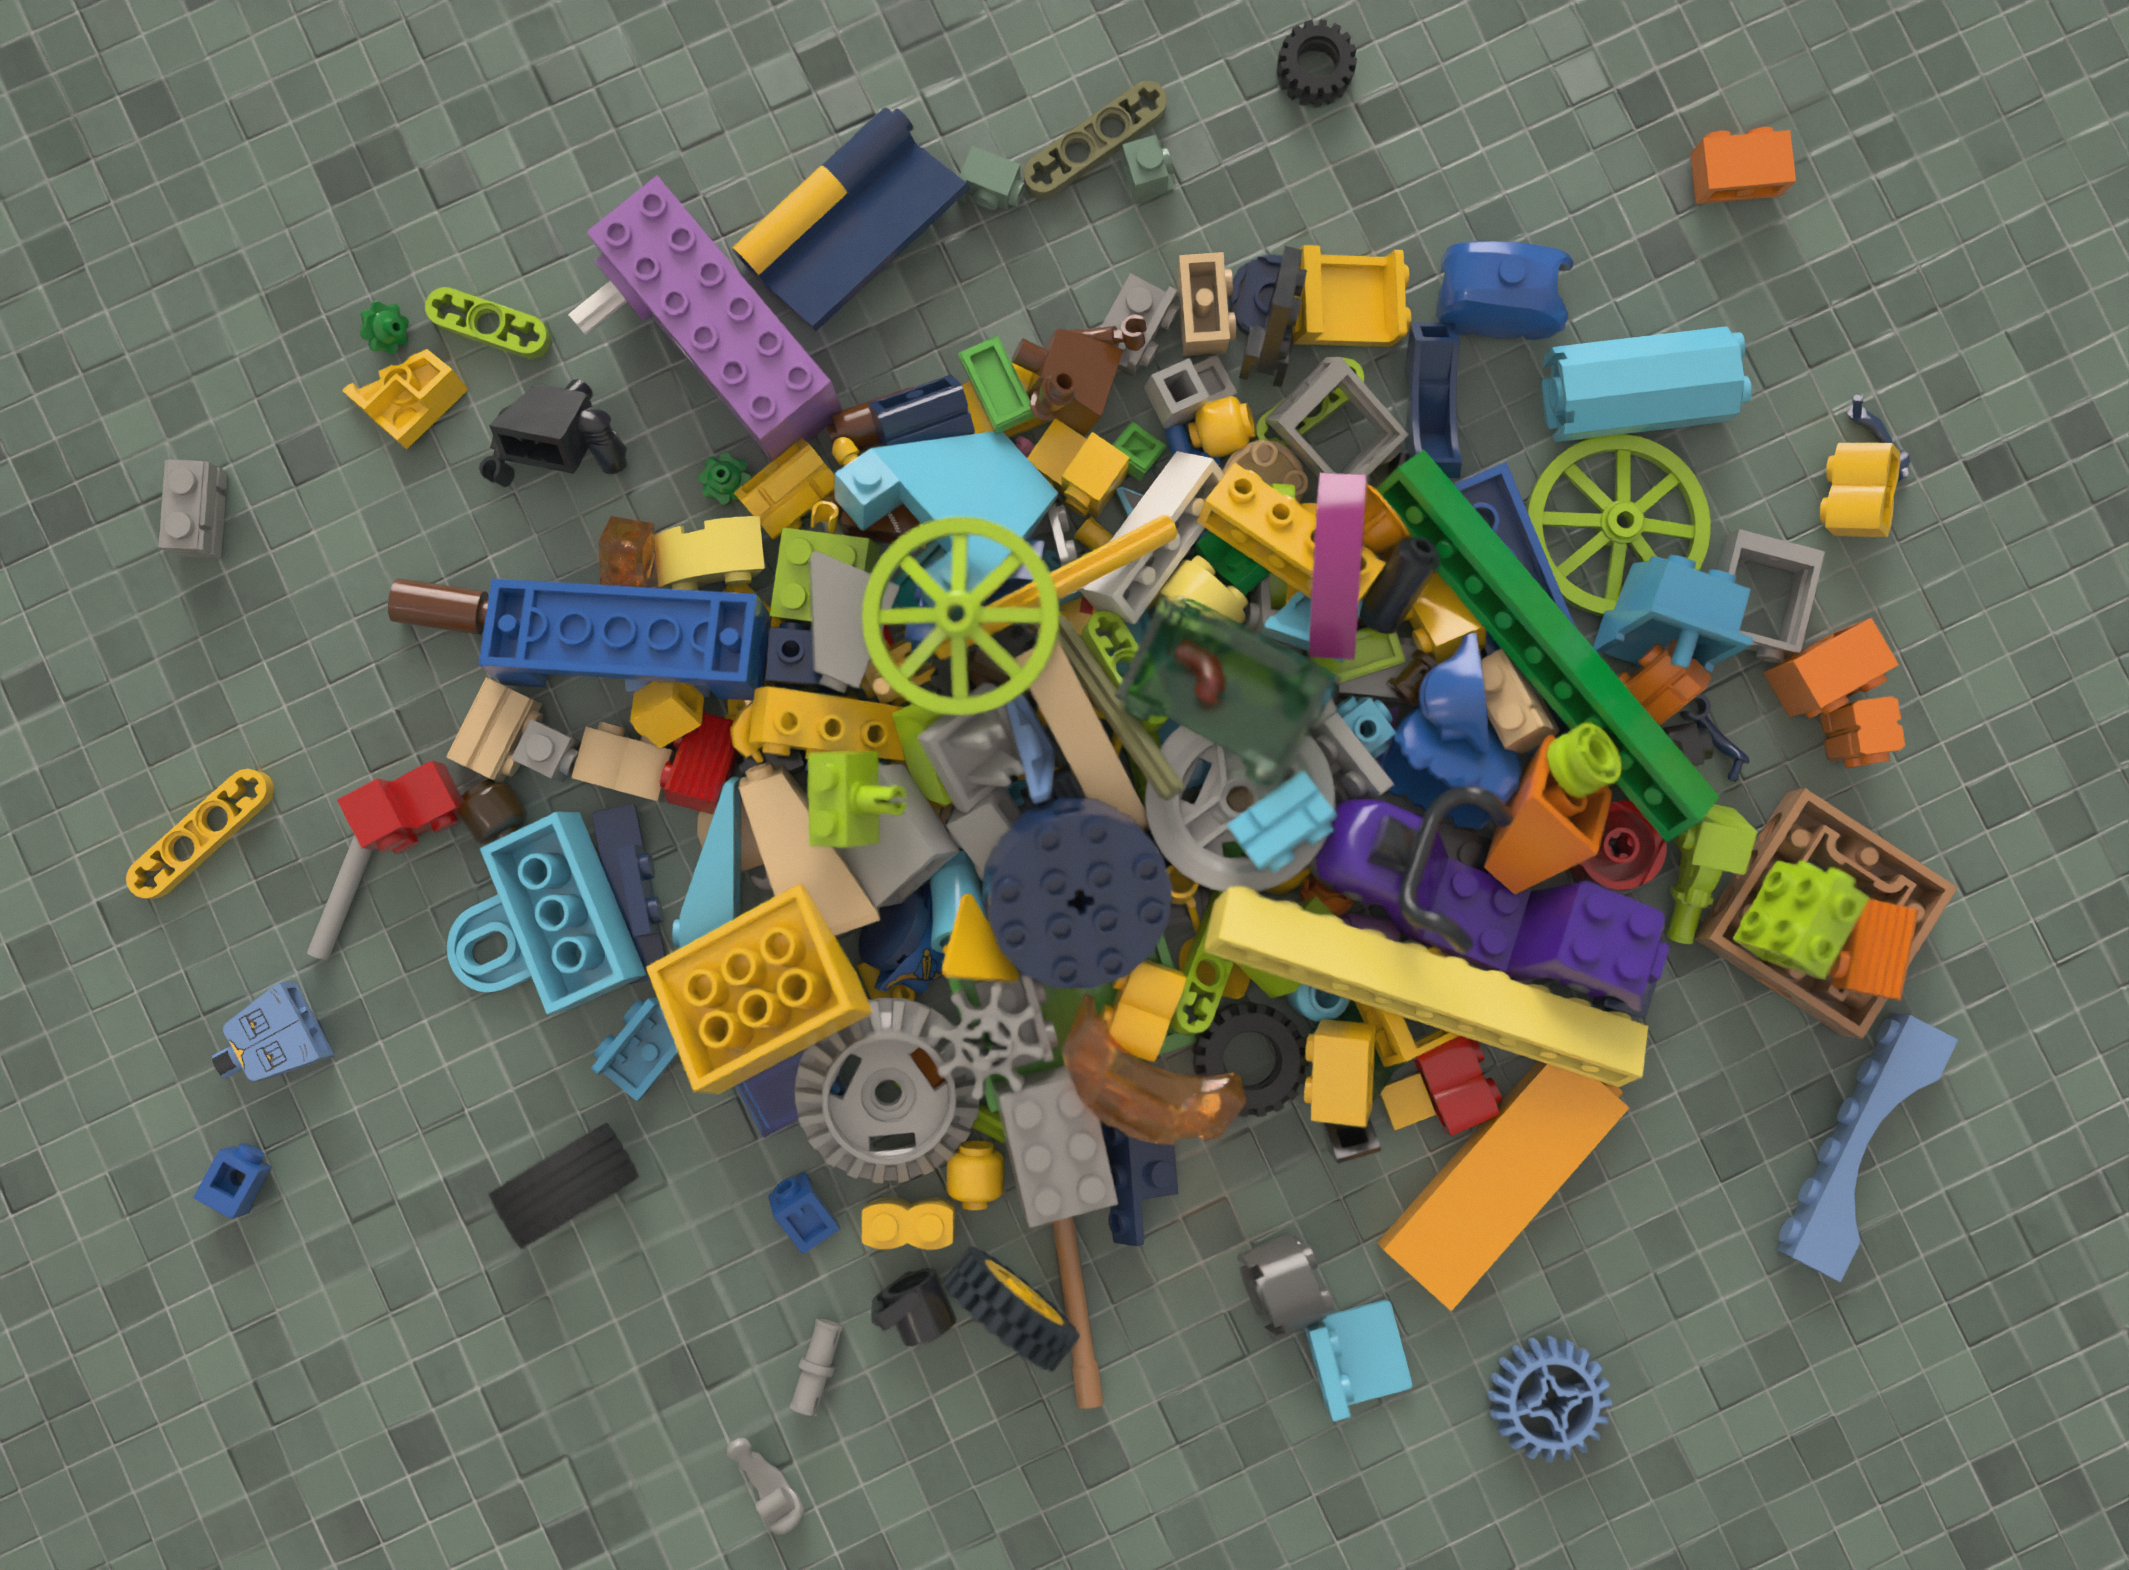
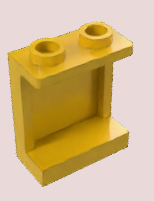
M1303 245L1300 248L1302 249L1299 268L1307 270L1301 297L1294 296L1302 300L1296 325L1292 326L1293 344L1392 347L1406 337L1410 329L1411 311L1406 307L1405 290L1409 283V268L1404 264L1403 250H1393L1386 257L1321 255L1320 246Z

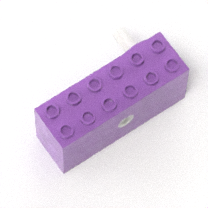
M658 175L587 231V234L601 253L594 260V263L609 282L568 314L585 335L589 334L626 303L643 322L651 316L771 461L775 460L801 437L809 442L825 429L826 425L833 422L831 414L843 410L828 377Z

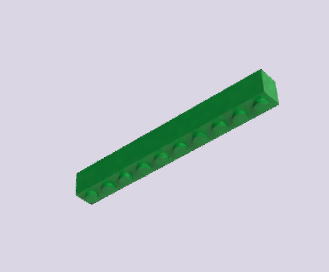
M1423 449L1398 467L1375 490L1401 519L1410 537L1425 538L1435 546L1441 560L1436 572L1571 730L1582 724L1590 723L1601 728L1610 737L1621 761V773L1615 782L1666 842L1699 823L1720 798L1710 784L1428 453Z

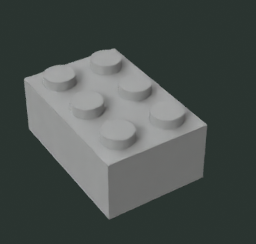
M1080 1061L1023 1075L1025 1083L1018 1092L1012 1090L1008 1079L992 1083L1021 1211L1029 1228L1118 1204L1089 1073Z

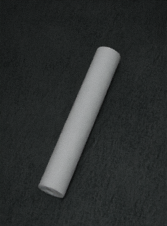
M355 835L307 950V954L322 960H329L373 849L361 848Z

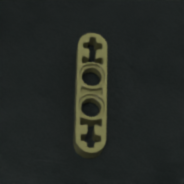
M1142 81L1134 85L1033 156L1026 163L1023 170L1026 191L1032 197L1039 200L1054 197L1121 150L1122 144L1132 142L1158 124L1166 112L1167 95L1164 88L1153 81ZM1144 96L1147 100L1155 98V110L1151 111L1148 107L1135 113L1136 125H1133L1130 114L1139 108L1140 97ZM1109 118H1115L1123 123L1125 130L1121 136L1109 138L1101 132V124ZM1073 143L1085 144L1090 151V155L1081 163L1072 162L1065 154L1067 147ZM1058 156L1061 167L1067 173L1063 174L1061 167H1058L1050 174V184L1045 185L1042 181L1035 184V171L1040 169L1042 173H1048L1055 168V159L1053 157Z

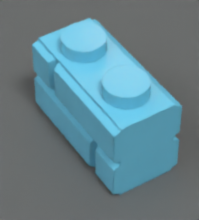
M1302 770L1228 823L1227 827L1261 873L1269 867L1274 874L1296 858L1292 850L1307 840L1311 846H1314L1332 833L1334 829L1330 823L1336 819L1337 815L1306 772Z

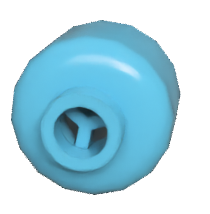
M1301 984L1296 992L1286 994L1289 1005L1297 1014L1315 1022H1320L1321 1019L1333 1020L1338 1018L1346 1010L1350 1001L1348 998L1305 984Z

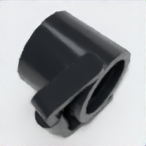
M934 1268L906 1272L872 1300V1323L883 1331L888 1330L895 1324L905 1346H915L931 1341L951 1329L957 1321V1317Z

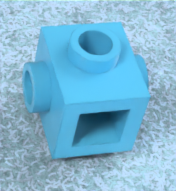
M1350 696L1335 706L1338 710L1334 713L1337 712L1374 759L1389 748L1386 741L1394 736L1396 732L1389 724L1393 721V717L1380 700L1376 699L1373 701L1371 697L1355 699L1354 696Z

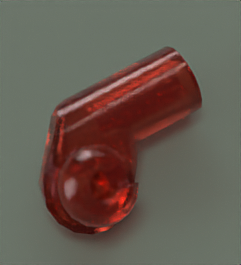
M1184 639L1178 647L1174 659L1196 671L1199 684L1194 689L1196 696L1208 703L1215 702L1218 699L1219 693L1224 692L1226 687V679L1221 662L1215 655Z

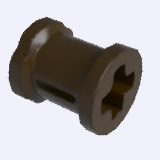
M1416 649L1411 654L1413 660L1396 678L1390 677L1386 682L1391 692L1412 709H1417L1420 706L1419 689L1423 678L1433 667L1439 665L1434 659L1419 649ZM1421 673L1422 677L1411 686L1410 682Z

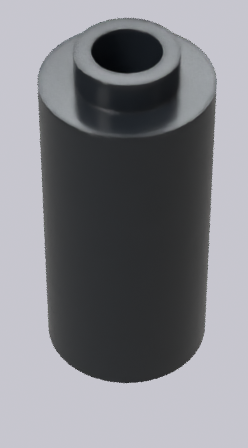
M1406 537L1399 542L1363 600L1359 616L1368 627L1383 634H1392L1398 630L1441 563L1440 556L1430 541L1422 537Z

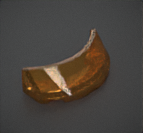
M1087 993L1083 995L1063 1046V1058L1065 1068L1068 1069L1070 1077L1076 1086V1093L1089 1110L1107 1125L1124 1131L1130 1137L1147 1142L1175 1145L1176 1139L1202 1137L1204 1142L1221 1138L1246 1104L1241 1076L1234 1072L1218 1076L1181 1075L1158 1069L1141 1061L1125 1050L1108 1032V1020L1098 1015L1094 997Z

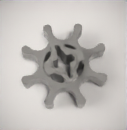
M996 982L991 987V1002L985 1007L972 1005L968 1001L965 991L963 989L957 990L952 995L951 1000L961 1010V1024L947 1026L941 1022H936L930 1029L932 1037H946L954 1043L956 1048L955 1057L943 1062L939 1067V1075L945 1077L953 1068L958 1066L969 1068L976 1077V1085L972 1091V1096L975 1099H980L986 1091V1077L993 1073L1004 1075L1009 1080L1012 1090L1015 1092L1020 1091L1025 1083V1079L1015 1069V1058L1021 1054H1029L1040 1059L1047 1049L1044 1043H1030L1021 1034V1024L1036 1016L1038 1012L1037 1005L1030 1004L1024 1012L1019 1014L1007 1012L1001 1004V995L1005 988L1002 982ZM977 1018L981 1019V1021L977 1024L970 1023L971 1021ZM985 1031L991 1032V1038L996 1042L992 1049L985 1048V1040L981 1038ZM999 1057H1006L1004 1060L1000 1062L995 1061Z

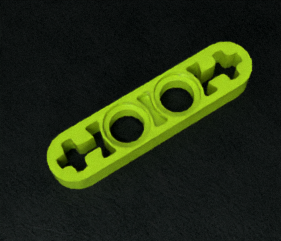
M1212 891L1182 970L1186 976V982L1176 1010L1170 1020L1171 1027L1182 1035L1200 1033L1210 1026L1234 964L1232 960L1204 952L1214 901L1224 891ZM1201 961L1208 962L1214 968L1215 980L1210 986L1202 984L1197 978L1196 968ZM1197 994L1207 995V998L1203 997L1195 1002L1193 1013L1198 1016V1020L1187 1023L1188 1015L1183 1012V1008L1191 1006Z

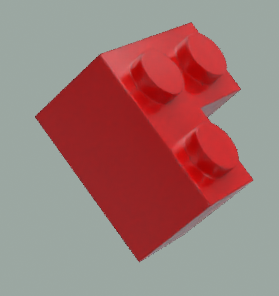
M431 760L393 781L377 778L337 799V802L361 848L379 850L381 853L393 850L394 854H399L419 844L418 836L430 830H433L434 833H439L456 825L459 822L457 816L460 815V806L464 800L445 764Z

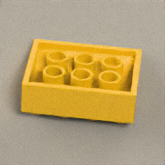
M802 884L792 887L646 967L694 1092L720 1094L873 1013L856 971Z

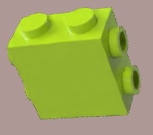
M1799 860L1797 865L1776 861L1772 870L1765 877L1763 886L1753 904L1743 916L1741 925L1733 940L1764 961L1824 979L1868 902L1869 897L1853 887L1856 882L1854 878L1840 870L1829 868L1827 873H1825L1818 867Z

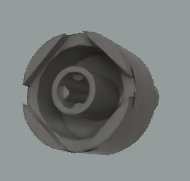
M1285 1234L1238 1255V1260L1245 1264L1239 1269L1249 1298L1257 1315L1261 1313L1268 1315L1271 1324L1264 1326V1328L1274 1341L1326 1319L1327 1313L1334 1311V1304L1328 1290L1324 1285H1318L1312 1271L1318 1268V1264L1307 1242L1301 1244L1296 1236L1292 1237L1290 1234Z

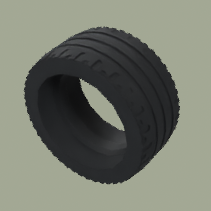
M604 1123L489 1193L494 1209L497 1210L501 1221L503 1220L508 1233L510 1232L511 1238L520 1249L529 1246L639 1178L629 1154L624 1150L622 1142L617 1138V1134L608 1123Z

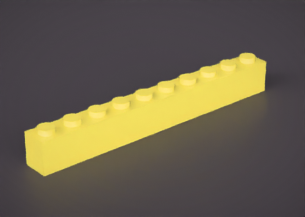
M1230 886L1214 901L1204 952L1613 1086L1621 1087L1643 1077L1648 1026L1632 1021L1631 1016L1626 1013L1617 1011L1605 1012L1591 1007V1003L1584 999H1566L1551 994L1550 989L1537 984L1524 985L1510 980L1509 975L1503 972L1482 971L1470 967L1469 963L1464 959L1457 957L1443 958L1428 953V950L1422 945L1415 943L1401 944L1386 939L1385 934L1373 929L1359 930L1344 925V921L1338 917L1331 915L1317 916L1302 911L1301 906L1290 901L1276 902L1261 897L1256 890L1248 887Z

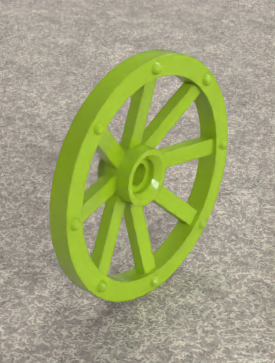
M1621 434L1589 438L1569 447L1557 456L1541 473L1532 488L1526 505V510L1564 601L1574 608L1597 616H1604L1605 610H1614L1620 596L1628 544L1641 562H1649L1651 557H1657L1641 533L1690 540L1685 558L1696 562L1694 569L1698 571L1703 564L1709 546L1711 533L1710 512L1706 496L1698 479L1683 460L1671 450L1652 440L1639 436ZM1615 453V502L1574 463L1596 454ZM1630 454L1652 462L1668 474L1635 503L1630 501ZM1563 474L1601 512L1599 514L1544 512V507L1551 488L1559 476ZM1677 485L1686 501L1691 525L1644 518L1643 513ZM1617 516H1622L1627 520V528H1622L1618 525ZM1543 526L1596 528L1597 535L1556 567L1546 547ZM1604 545L1611 546L1605 595L1604 598H1600L1576 587L1566 577Z
M947 517L933 520L910 530L892 544L880 558L869 578L863 599L862 627L869 655L881 676L896 692L910 702L922 708L949 715H975L989 712L1021 696L1034 684L1046 668L1053 654L1059 633L1060 608L1057 590L1053 578L1041 557L1025 540L1008 528L980 518ZM969 535L995 541L1013 552L969 594L966 592ZM953 536L951 592L946 593L910 554L931 541ZM1025 564L1036 583L1041 608H995L981 606V603L1020 566ZM899 566L937 603L935 608L882 609L887 586ZM955 607H963L965 610L964 619L961 622L953 623L950 617L951 611ZM983 622L1041 623L1036 647L1023 668L981 628ZM935 623L937 626L898 668L886 647L882 624ZM947 637H951L953 698L930 693L910 680ZM972 638L1012 679L992 692L968 698L966 639Z

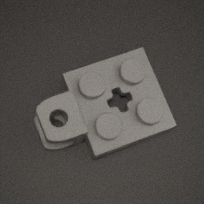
M1308 680L1292 692L1296 702L1307 715L1305 719L1285 700L1271 709L1296 722L1315 740L1323 752L1332 774L1336 806L1345 800L1374 799L1393 785L1390 778L1337 712L1334 713L1338 709L1314 681Z

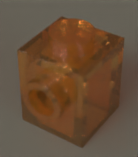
M611 516L599 539L600 584L645 588L655 567L654 523Z

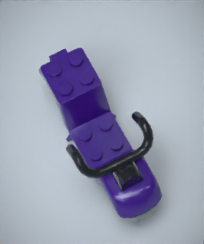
M1478 786L1454 787L1440 794L1429 805L1423 817L1389 803L1373 799L1345 800L1334 808L1337 815L1336 819L1331 823L1334 831L1326 837L1319 852L1308 864L1310 872L1319 882L1337 894L1361 901L1364 905H1382L1393 919L1398 930L1408 938L1428 947H1435L1450 956L1464 959L1468 963L1487 971L1503 972L1509 975L1512 980L1550 978L1563 986L1586 993L1590 997L1615 996L1635 1011H1639L1644 1007L1650 984L1661 979L1670 945L1663 943L1665 917L1660 910L1589 881L1534 891L1526 889L1515 895L1499 880L1495 879L1493 875L1448 857L1438 828L1444 816L1451 809L1459 805L1472 804L1484 809L1499 827H1507L1512 823L1513 814L1494 793Z

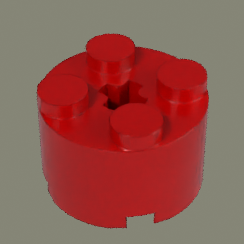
M1612 801L1609 805L1597 855L1570 867V870L1581 882L1589 881L1611 891L1634 889L1649 882L1658 874L1666 857V841L1633 802ZM1617 838L1615 845L1621 849L1620 854H1611L1612 848L1608 845L1610 839Z

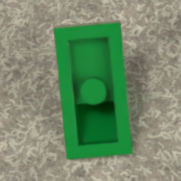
M1211 531L1196 544L1193 556L1198 555L1208 561L1214 568L1216 577L1228 586L1235 587L1243 595H1246L1271 573Z

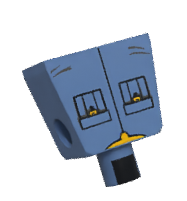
M292 981L280 982L274 985L224 1024L223 1032L230 1046L214 1054L212 1062L217 1072L223 1078H228L243 1070L250 1082H256L334 1056V1053L297 982Z

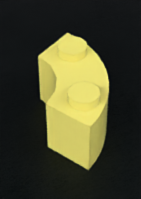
M760 516L704 521L705 529L684 534V526H677L654 536L658 588L699 591L698 587L724 580L726 585L751 583L752 577L757 576L765 569Z

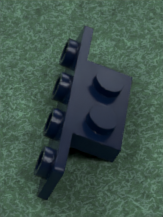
M627 804L594 811L592 813V820L601 865L647 974L627 985L649 981L651 979L646 967L666 956L660 929V923L663 922L664 917L660 899L658 896L654 897L651 879L655 878L654 863L651 854L645 852L636 805Z
M1121 1065L1120 1069L1100 1075L1098 1081L1104 1120L1102 1135L1118 1204L1110 1206L1111 1212L1108 1223L1114 1243L1140 1246L1144 1245L1141 1200L1178 1194L1171 1104L1134 1107L1131 1066Z

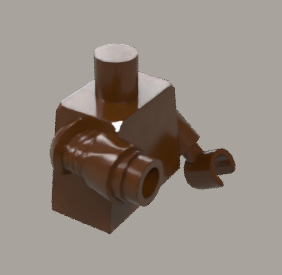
M1130 315L1122 321L1120 330L1116 326L1075 330L1056 329L1043 348L1022 338L1013 354L1011 362L1033 373L1026 391L1030 399L1029 406L1032 413L1037 418L1045 421L1056 418L1080 435L1085 436L1103 414L1123 352L1122 349L1118 348L1119 343H1124L1129 350H1140L1145 344L1143 333L1147 330L1145 319L1140 315Z

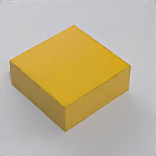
M1419 1072L1376 1087L1390 1125L1395 1131L1436 1115Z

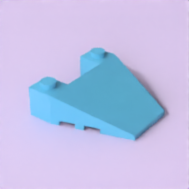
M992 431L871 448L835 473V500L862 531L903 503L921 524L947 517H974L997 523L1008 528L1023 540H1026L1032 535L1058 497L1057 490L1003 431L998 434ZM969 535L966 592L969 594L1013 552L995 541ZM953 536L936 540L948 554L925 570L946 593L951 592ZM921 588L920 596L930 608H935L937 603ZM958 606L951 611L950 617L953 623L965 617L963 607Z

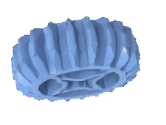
M1546 1336L1542 1349L1539 1342L1532 1337L1528 1339L1529 1351L1526 1353L1518 1345L1512 1346V1352L1517 1357L1512 1363L1505 1357L1499 1358V1363L1506 1372L1504 1375L1499 1373L1491 1374L1490 1379L1500 1386V1389H1492L1487 1393V1397L1492 1402L1499 1403L1489 1411L1490 1416L1494 1420L1501 1421L1497 1431L1502 1437L1510 1436L1509 1444L1512 1448L1519 1450L1525 1446V1454L1529 1458L1535 1459L1541 1451L1545 1461L1552 1463L1556 1450H1558L1564 1460L1571 1461L1572 1446H1576L1581 1453H1587L1588 1448L1583 1440L1588 1435L1593 1440H1600L1601 1435L1594 1429L1596 1423L1601 1425L1609 1424V1418L1600 1412V1409L1612 1406V1400L1608 1396L1601 1394L1610 1387V1384L1604 1377H1598L1603 1368L1597 1361L1588 1362L1590 1353L1584 1348L1575 1351L1574 1343L1568 1339H1564L1558 1347L1557 1341L1553 1336ZM1554 1364L1569 1367L1575 1371L1580 1381L1572 1384L1568 1380L1556 1382L1554 1376L1549 1372L1547 1365ZM1532 1373L1531 1386L1527 1391L1518 1394L1517 1399L1520 1385ZM1548 1387L1557 1395V1399L1552 1398L1555 1402L1550 1405L1551 1410L1541 1402L1542 1399H1547L1544 1395L1549 1392ZM1581 1404L1578 1413L1568 1424V1412L1572 1407ZM1526 1414L1531 1418L1544 1416L1552 1432L1531 1430L1522 1425L1519 1416Z

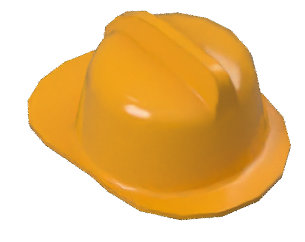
M1366 483L1362 546L1370 549L1375 555H1379L1395 547L1403 538L1410 537L1391 506L1376 490Z

